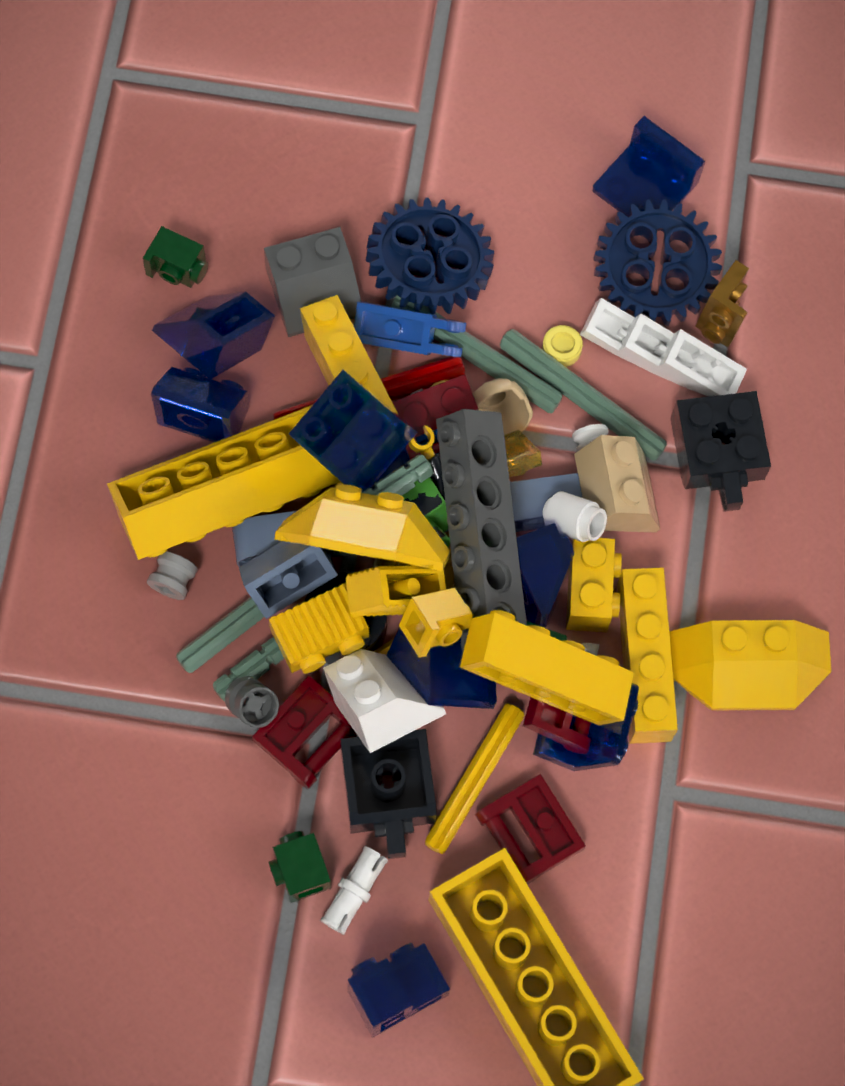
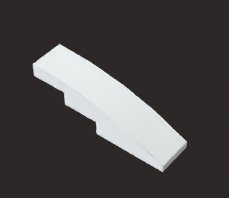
M603 298L595 302L580 333L584 338L655 375L708 397L737 393L747 371L745 367L680 329L673 333L643 314H639L634 318Z

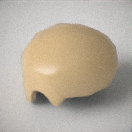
M498 378L484 383L473 392L480 411L501 412L505 440L516 437L527 428L532 419L533 411L525 392L515 381Z

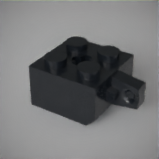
M757 391L677 400L670 420L684 488L710 487L711 491L719 490L723 512L740 510V506L743 504L741 487H747L748 482L765 480L771 468Z
M426 729L414 730L372 753L368 751L359 737L340 739L350 833L374 831L375 838L386 836L388 859L406 857L404 834L414 833L413 826L435 824L436 802ZM384 775H392V781L398 780L394 782L393 788H384L382 783Z

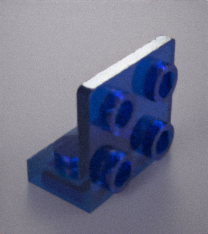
M643 116L634 126L630 145L594 183L592 191L627 217H629L631 204L634 203L641 212L644 211L646 200L649 199L654 209H659L662 200L665 199L668 204V210L673 211L699 183L705 160Z

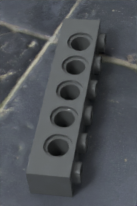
M462 409L436 419L455 589L465 604L470 607L473 618L489 614L492 610H502L513 614L516 617L515 621L527 626L501 412ZM464 629L461 636L462 652L464 651L469 629Z

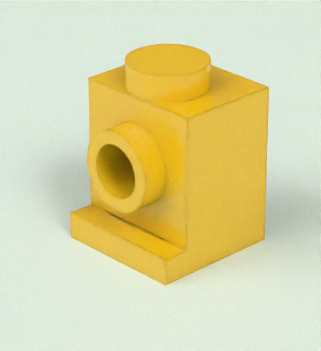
M451 588L412 597L399 623V627L418 657L421 658L427 656L431 647L439 645L446 647L458 641L462 636L463 630L469 629L473 615L470 607L465 604L457 590Z

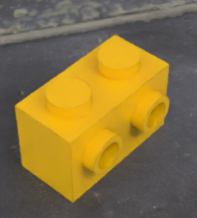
M599 538L595 541L589 540L587 542L572 540L569 551L566 630L607 633L612 617H619L620 593L613 592L614 578H620L622 554L615 553V539Z

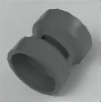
M243 676L237 678L230 683L226 690V707L233 715L250 727L260 728L267 726L278 713L279 703L275 693L253 677Z

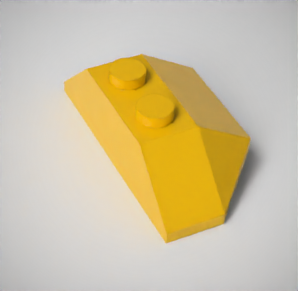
M343 484L336 486V488H329L286 518L275 531L274 540L414 565L441 572L450 556L449 548L414 502L403 501L404 497L396 493L382 492L378 496L361 493L362 489L353 485Z
M719 620L669 631L674 682L676 681L710 710H795L832 672L829 632L796 620Z

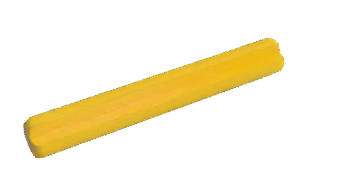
M509 703L504 705L427 835L425 845L439 854L446 852L521 724L524 712L515 705Z

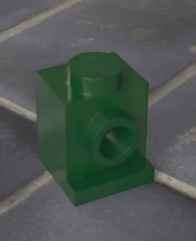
M163 226L160 227L143 256L147 276L153 278L156 272H158L162 279L173 285L181 283L192 288L194 283H201L208 269L204 245Z

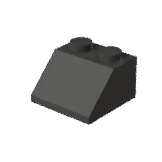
M341 227L264 248L265 268L288 337L304 333L300 308L338 295L349 319H355L357 302H361L353 263Z

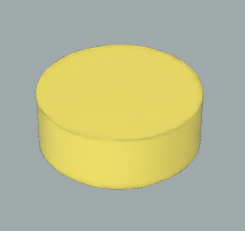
M566 325L551 328L545 334L542 344V350L565 367L573 365L579 359L583 347L580 334L574 328Z

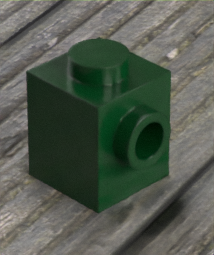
M297 831L279 839L280 844L273 847L275 859L269 861L268 864L276 886L285 885L290 902L293 903L331 889V880L315 834L304 835L303 831Z

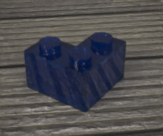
M411 942L398 948L389 955L392 960L391 962L385 958L377 963L375 958L372 957L351 969L353 975L347 979V992L372 1038L449 995L450 988L425 943L415 948Z

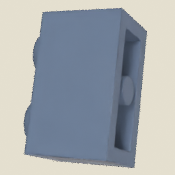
M281 541L239 567L245 589L266 619L338 576L331 556L326 549L288 541Z

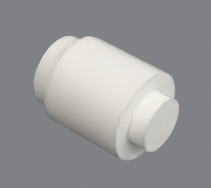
M559 491L549 498L543 507L544 523L549 531L581 542L599 539L605 530L607 514L596 502Z

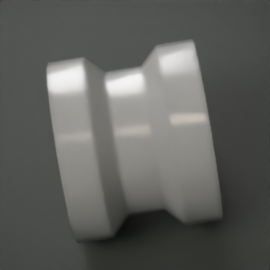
M165 552L158 556L157 562L159 566L156 572L149 575L147 584L155 591L167 597L184 600L188 592L186 585L189 579L195 577L198 568L182 556Z

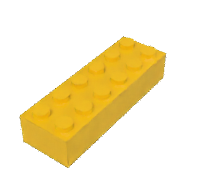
M335 396L107 483L121 524L138 560L145 557L160 556L168 548L184 542L198 541L204 538L207 533L222 527L237 526L244 522L246 518L261 512L276 511L284 503L300 497L314 496L320 493L323 488L338 482L353 481L360 474L370 471L371 466L359 427Z
M506 848L430 891L429 903L537 1086H636L644 1079Z

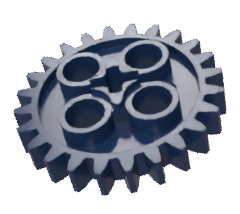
M425 197L423 206L418 207L413 199H409L407 210L397 203L394 206L393 215L384 211L381 223L375 222L373 224L372 235H369L366 247L368 249L365 260L370 263L368 274L369 276H377L376 289L388 287L387 300L397 295L401 297L400 308H404L411 302L414 303V311L420 312L423 306H428L430 314H435L437 306H442L447 314H451L455 302L460 308L465 309L468 298L476 301L480 289H486L494 266L492 264L494 250L489 249L491 237L482 236L484 225L477 224L472 226V213L461 217L459 215L460 205L457 204L449 211L446 209V203L443 199L437 207H432L428 197ZM413 275H419V276H422L423 278H417V277H414Z
M649 199L646 200L644 211L640 212L633 203L630 205L629 217L620 211L617 212L615 220L618 226L607 222L604 231L609 237L599 236L597 245L603 250L595 251L593 258L594 261L602 263L595 267L594 276L605 277L600 282L598 290H611L607 301L611 304L619 301L622 303L621 310L627 312L629 309L634 311V318L639 314H643L655 321L656 317H661L665 327L669 326L674 314L681 323L684 322L687 317L686 309L695 315L698 314L701 308L698 300L707 303L711 295L707 289L714 290L719 283L712 276L719 275L722 270V265L713 262L720 258L722 251L720 249H710L715 243L717 236L704 235L709 223L705 221L696 225L694 223L697 213L695 210L686 217L681 215V203L673 211L668 210V204L665 199L662 200L659 209H654ZM661 230L664 232L660 264L663 266L658 277V295L653 296L651 294L655 262L652 260L657 249V231ZM642 236L648 240L650 246L641 249L637 248L631 243L630 238ZM673 240L683 241L689 251L685 253L675 252L669 243ZM631 273H638L644 277L646 284L642 286L631 285L626 276ZM672 277L680 279L684 283L685 289L681 291L670 289L666 284V279Z

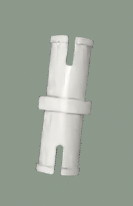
M364 846L361 855L347 878H341L338 883L340 890L320 921L344 935L362 902L367 903L370 899L371 894L368 892L385 864H387L388 859L381 856L375 850Z

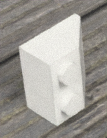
M360 649L323 668L335 704L370 753L446 715L445 708L406 659Z

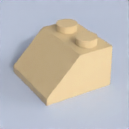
M600 435L574 454L582 498L596 502L607 514V523L604 531L657 532L660 530L646 456L635 437Z

